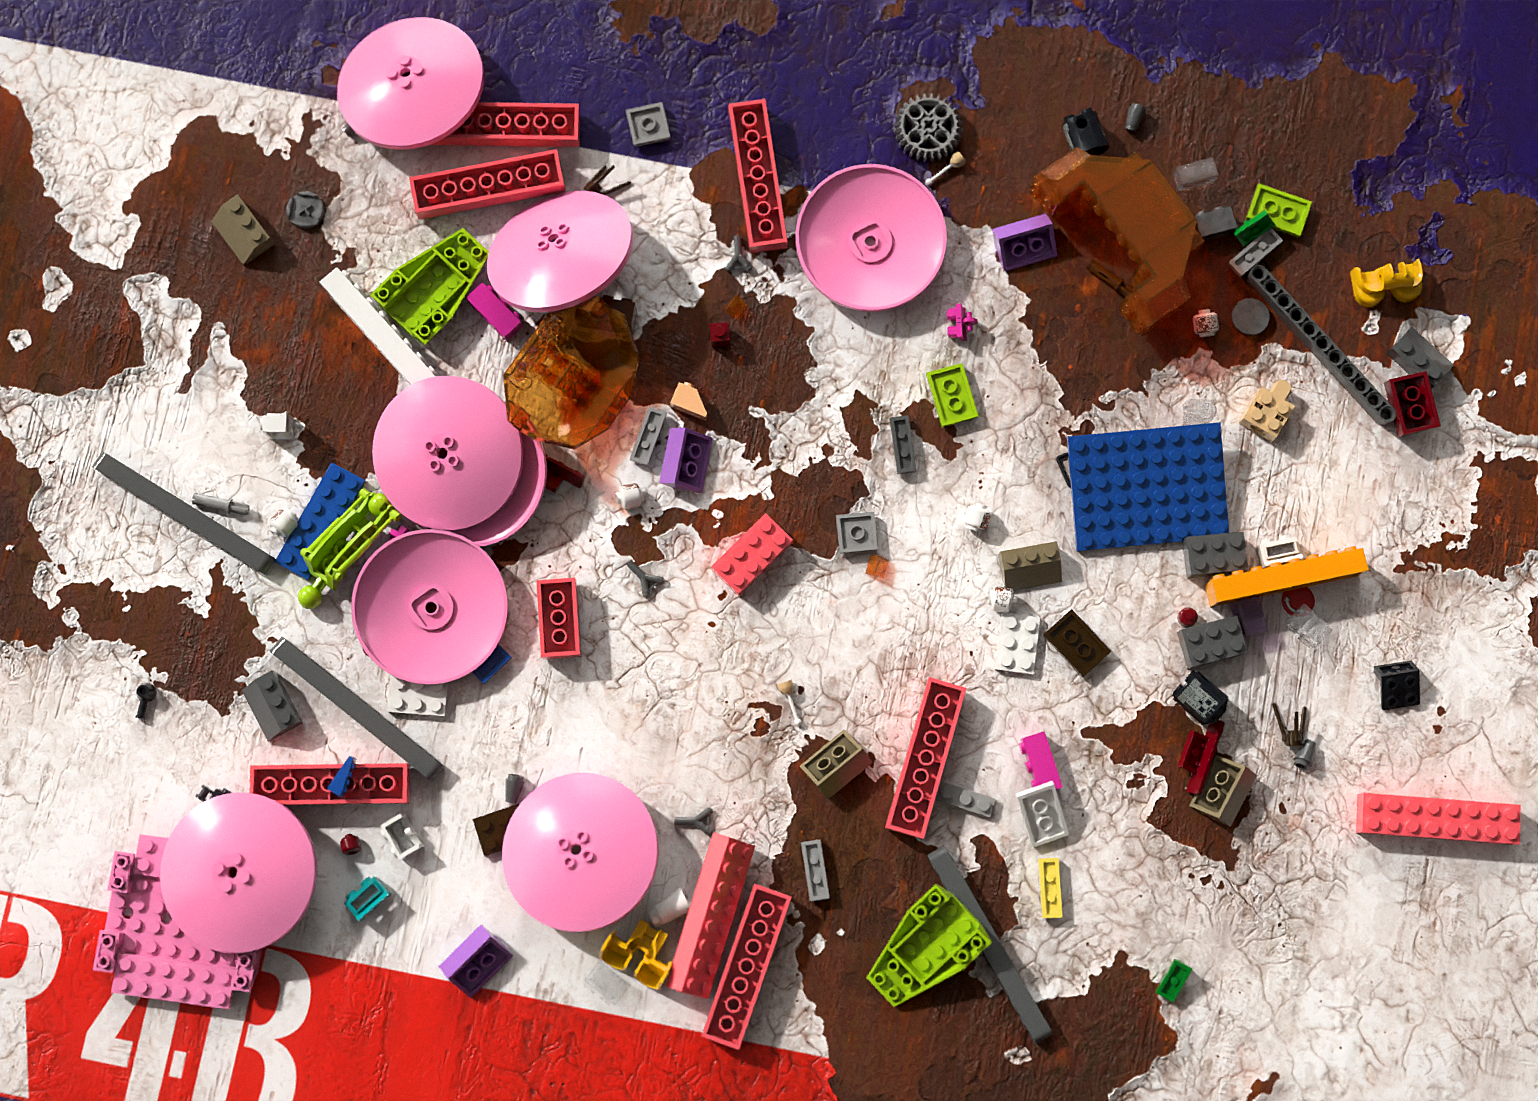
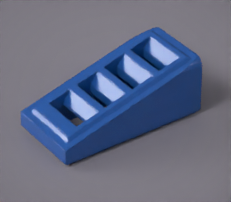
M349 756L328 787V790L341 798H344L357 760L355 757Z

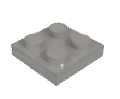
M662 102L626 110L634 147L670 140Z
M874 512L836 515L840 554L878 550Z

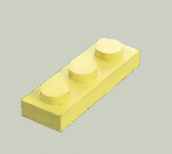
M1059 858L1038 859L1042 918L1062 917Z

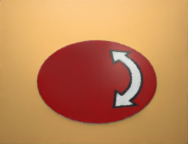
M1308 587L1283 592L1281 602L1284 610L1289 615L1304 617L1313 610L1315 598L1312 591Z

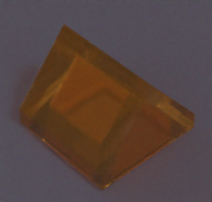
M736 294L724 309V312L737 320L748 305Z
M870 555L865 574L884 578L889 560L882 556Z

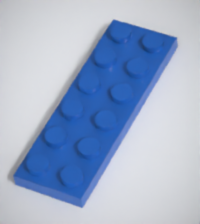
M331 462L297 521L298 526L289 535L274 562L309 581L312 574H310L303 556L300 555V551L303 548H308L337 518L344 514L355 502L359 491L363 488L366 481Z

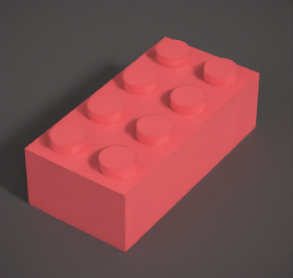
M765 513L711 566V570L739 597L793 544V539Z
M576 578L536 580L541 658L547 660L582 657Z

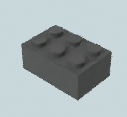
M1244 532L1186 537L1182 541L1187 578L1219 574L1227 575L1238 570H1243L1244 572L1249 570Z
M1237 615L1181 629L1177 632L1187 669L1248 653Z

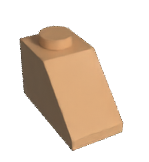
M679 382L670 402L671 407L706 421L707 412L697 389L694 388L695 386L684 382V384Z

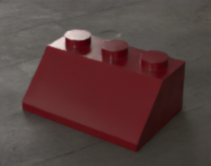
M1427 371L1389 379L1384 382L1388 402L1396 413V418L1393 421L1398 438L1441 426Z

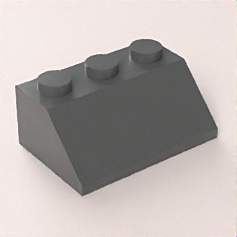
M1412 326L1386 352L1409 375L1427 371L1431 389L1439 383L1454 365Z
M271 670L252 681L242 690L268 742L303 724L277 672Z

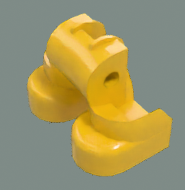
M1417 259L1413 264L1406 265L1404 262H1400L1398 264L1399 273L1393 272L1391 264H1387L1372 272L1361 273V269L1355 267L1350 272L1356 301L1364 307L1376 306L1383 299L1385 290L1391 289L1396 300L1405 303L1413 301L1422 291L1423 270L1420 260Z
M641 919L628 942L620 939L616 935V930L610 933L600 950V959L609 966L624 971L632 958V954L639 949L645 955L643 961L638 965L634 977L645 986L654 990H660L671 969L672 961L667 964L656 959L668 934L663 932L662 929L657 931L651 928L649 922L647 923Z

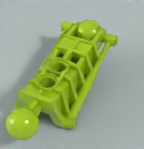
M365 488L359 491L360 497L344 514L337 518L308 548H303L300 551V555L303 556L310 574L317 578L313 585L304 586L298 593V602L303 608H317L321 604V592L326 585L336 591L340 581L345 578L346 572L351 566L353 567L354 562L373 544L372 542L393 520L395 522L400 521L402 514L395 510V507L386 498L385 494L371 493ZM363 501L357 511L354 510ZM369 511L372 515L377 516L374 522L364 518ZM352 532L356 533L350 541L346 540Z

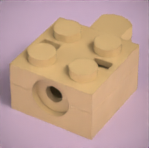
M1279 380L1270 391L1261 387L1240 419L1239 424L1270 442L1275 440L1295 405L1286 401L1292 390L1290 383L1285 380Z

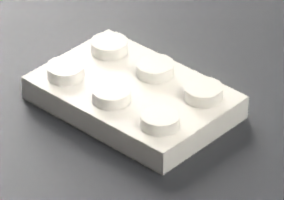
M1001 613L994 670L1028 675L1034 674L1040 617Z
M390 675L387 712L446 717L449 682L428 685L417 684Z
M1053 781L1015 794L1032 847L1069 835Z

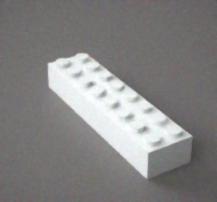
M336 267L320 281V284L331 298L410 385L438 376V373L431 366L427 368L428 364L419 352L415 354L416 351L406 338L402 340L404 337L400 334V331L394 325L390 327L391 323L382 311L378 313L379 310L369 297L367 298L363 290L352 281L345 270L341 272Z

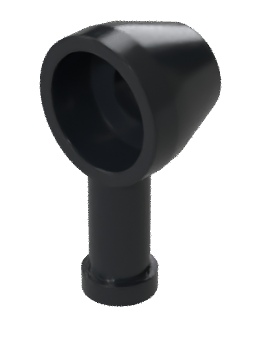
M142 683L137 687L136 696L140 703L135 718L145 719L147 703L154 700L157 694L154 685ZM146 688V694L142 695V689Z

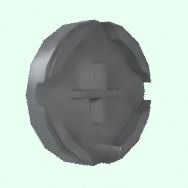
M309 191L297 193L287 204L288 218L296 227L302 229H311L317 226L325 214L322 200L316 194Z
M1253 298L1243 299L1238 302L1231 313L1232 325L1235 330L1243 335L1255 336L1261 333L1267 327L1270 319L1269 311L1265 304Z

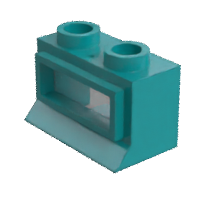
M370 876L362 881V887L357 892L353 890L345 897L347 901L344 904L358 921L364 920L366 914L376 909L383 899L392 895L377 877L372 879Z

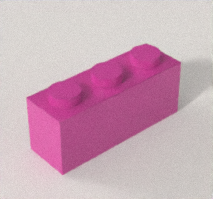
M481 283L466 299L507 342L523 327L521 323L522 318L516 311L512 313L508 309V303L502 299L499 300L495 296L496 291L490 285L486 287Z
M1045 731L1021 738L1019 749L1021 754L1026 756L1027 762H1025L1027 772L1032 775V788L1053 781L1056 789L1062 788L1063 786Z

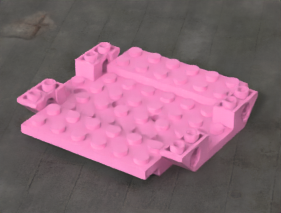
M140 834L136 857L133 853L114 851L107 889L112 891L105 930H100L93 970L114 973L111 993L230 1009L233 990L251 992L259 971L262 949L244 953L219 952L204 947L192 940L176 925L173 919L171 923L165 924L163 922V915L169 912L161 891L160 868L164 849L169 838ZM233 866L229 870V876L231 878L236 877L238 871ZM128 907L132 908L134 912L130 919L124 916V911Z

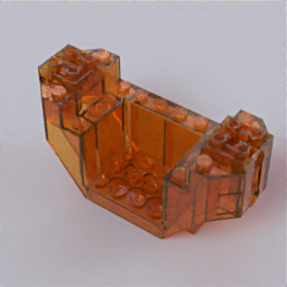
M1076 147L1033 177L1030 193L1035 200L1038 199L1042 204L1041 208L1045 214H1049L1051 218L1057 219L1074 207L1075 214L1078 218H1082L1084 222L1095 214L1101 215L1105 220L1106 227L1115 233L1118 243L1121 246H1125L1128 250L1130 259L1137 262L1138 266L1129 280L1131 282L1130 286L1134 289L1132 293L1124 298L1119 307L1121 315L1131 322V327L1136 334H1140L1143 337L1182 310L1190 302L1191 295L1183 276L1187 260L1198 253L1205 240L1195 229L1197 219L1151 160L1142 159L1137 152H1134L1127 158L1094 156Z

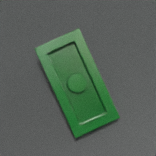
M1264 210L1249 221L1245 220L1244 225L1238 228L1237 226L1234 235L1244 247L1276 225L1266 210Z
M1174 959L1158 985L1156 993L1174 1002L1193 968L1180 960Z

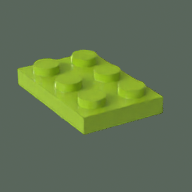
M1258 184L1246 220L1249 221L1266 210L1276 225L1272 229L1299 238L1312 202Z
M963 363L926 373L942 428L979 417Z

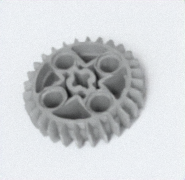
M924 93L922 99L916 95V101L910 98L909 104L904 102L903 108H900L899 114L896 115L895 119L897 121L894 122V127H896L894 134H898L896 141H901L899 147L905 146L904 153L910 151V158L915 154L917 155V161L921 156L924 162H926L927 157H930L931 162H933L935 156L940 160L941 154L947 157V151L952 153L953 147L958 146L957 141L961 139L959 134L963 131L960 128L963 123L958 121L961 118V114L955 115L958 109H951L953 103L951 102L947 105V98L941 101L940 95H938L935 99L933 98V93H931L930 98H927ZM922 107H934V109L928 113ZM915 112L919 114V117L914 118L910 114ZM941 112L944 113L946 116L940 118L937 116V113ZM949 120L952 126L951 134L944 128ZM906 121L913 127L908 135L905 132ZM918 138L920 142L913 143L911 139ZM944 138L946 142L940 143L937 139ZM928 142L934 149H924L922 147Z

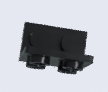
M1412 660L1374 666V674L1380 681L1382 710L1420 704V670Z

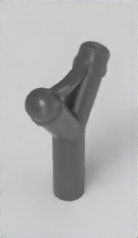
M741 235L734 236V256L725 268L727 272H731L734 269H745L747 272L752 270L751 264L742 255ZM738 261H739V262L741 263V265H742V266H736V267H735V265L737 264Z
M633 561L627 565L640 579L642 594L645 598L650 596L654 586L664 582L663 577L645 574ZM648 582H654L655 584L649 589Z
M708 807L695 817H674V825H694L709 836L713 832L709 824L710 815L713 813V810ZM706 817H708V818H707V825H705L703 822H701V821H702L703 819H705Z

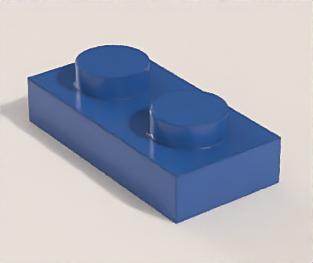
M498 644L491 656L472 673L483 684H486L512 657Z

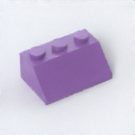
M1046 214L992 229L995 247L1003 271L1057 256L1053 223Z
M686 427L670 428L659 483L675 489L702 493L713 438Z
M481 924L438 967L449 981L472 998L513 955Z

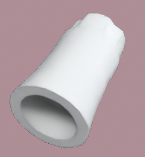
M680 887L672 895L648 910V914L654 925L659 927L664 923L667 924L680 916L688 914L691 900L685 890Z

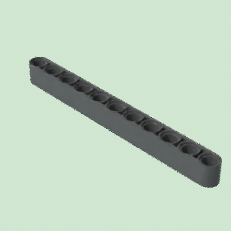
M1254 266L1247 275V282L1378 425L1386 426L1396 418V413L1391 404L1264 266ZM1253 273L1260 274L1261 279H1256ZM1266 286L1271 287L1274 293H1269L1266 290ZM1279 300L1284 301L1286 307L1280 306ZM1291 314H1296L1299 317V321L1293 320ZM1304 328H1309L1312 335L1306 334ZM1317 342L1323 343L1325 348L1320 349L1317 346ZM1330 356L1336 357L1337 363H1333L1330 360ZM1343 370H1347L1350 373V377L1344 376ZM1356 384H1360L1363 387V391L1357 390ZM1369 398H1373L1376 402V405H1371L1369 403ZM1382 412L1388 414V420L1382 417Z
M102 451L92 465L100 473L266 575L276 560L271 555Z
M283 636L270 650L275 657L427 779L433 781L445 767Z
M943 845L928 854L927 857L945 889L954 894L976 917L992 941L982 953L1034 1043L1037 1045L1052 1036L1053 1033L946 847Z

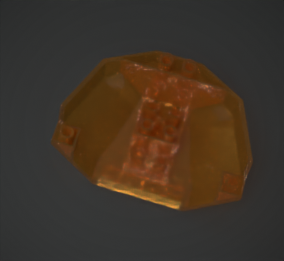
M598 295L573 307L547 313L503 374L507 421L518 431L534 440L573 450L607 431L630 399L640 361V355L625 314L609 307Z

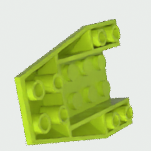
M462 228L396 268L370 296L410 336L426 346L455 315L487 261L489 251Z
M935 884L907 911L866 978L894 1007L963 970L992 941L982 924L958 898L940 885Z

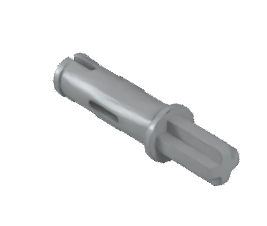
M196 492L192 499H195L192 500L193 505L223 510L228 514L232 512L248 515L250 511L248 504L235 502L233 499H221Z

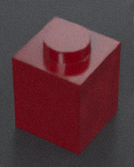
M728 322L709 324L712 348L730 346Z

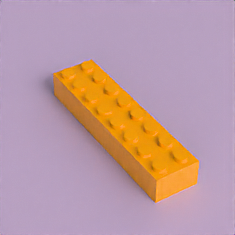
M1356 546L1345 548L1340 553L1337 550L1326 552L1321 557H1319V554L1307 556L1302 561H1300V558L1288 560L1283 565H1281V562L1269 564L1264 569L1262 566H1257L1245 573L1243 570H1238L1226 577L1224 574L1215 575L1205 584L1209 605L1214 607L1356 577L1367 572L1369 569L1363 548L1357 549Z

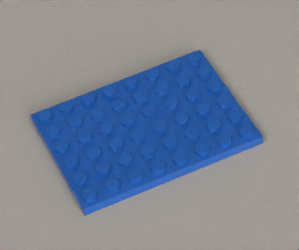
M1221 422L1067 436L1076 551L1184 541L1183 539L1191 536L1229 533Z

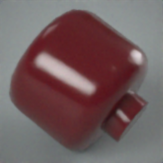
M1187 607L1180 610L1177 619L1181 626L1191 627L1197 622L1198 614L1193 608Z
M347 834L340 841L341 851L344 855H354L361 850L358 836Z

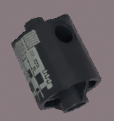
M1086 108L1081 111V114L1076 116L1072 114L1064 118L1062 129L1076 162L1087 161L1088 164L1102 159L1101 154L1105 153L1110 148L1097 112L1093 111L1092 108Z
M1192 670L1185 679L1186 684L1184 686L1180 684L1173 691V700L1201 725L1217 722L1226 712L1228 696L1199 671Z

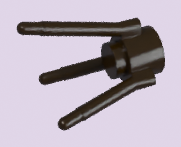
M604 165L583 189L584 191L607 195L630 185L631 181L600 192L602 187L599 183L615 168V165H612L605 171L607 166Z
M1273 703L1272 706L1282 734V741H1286L1287 746H1302L1306 706L1302 708L1300 729L1298 711H1295L1294 730H1288V734H1286L1277 705Z

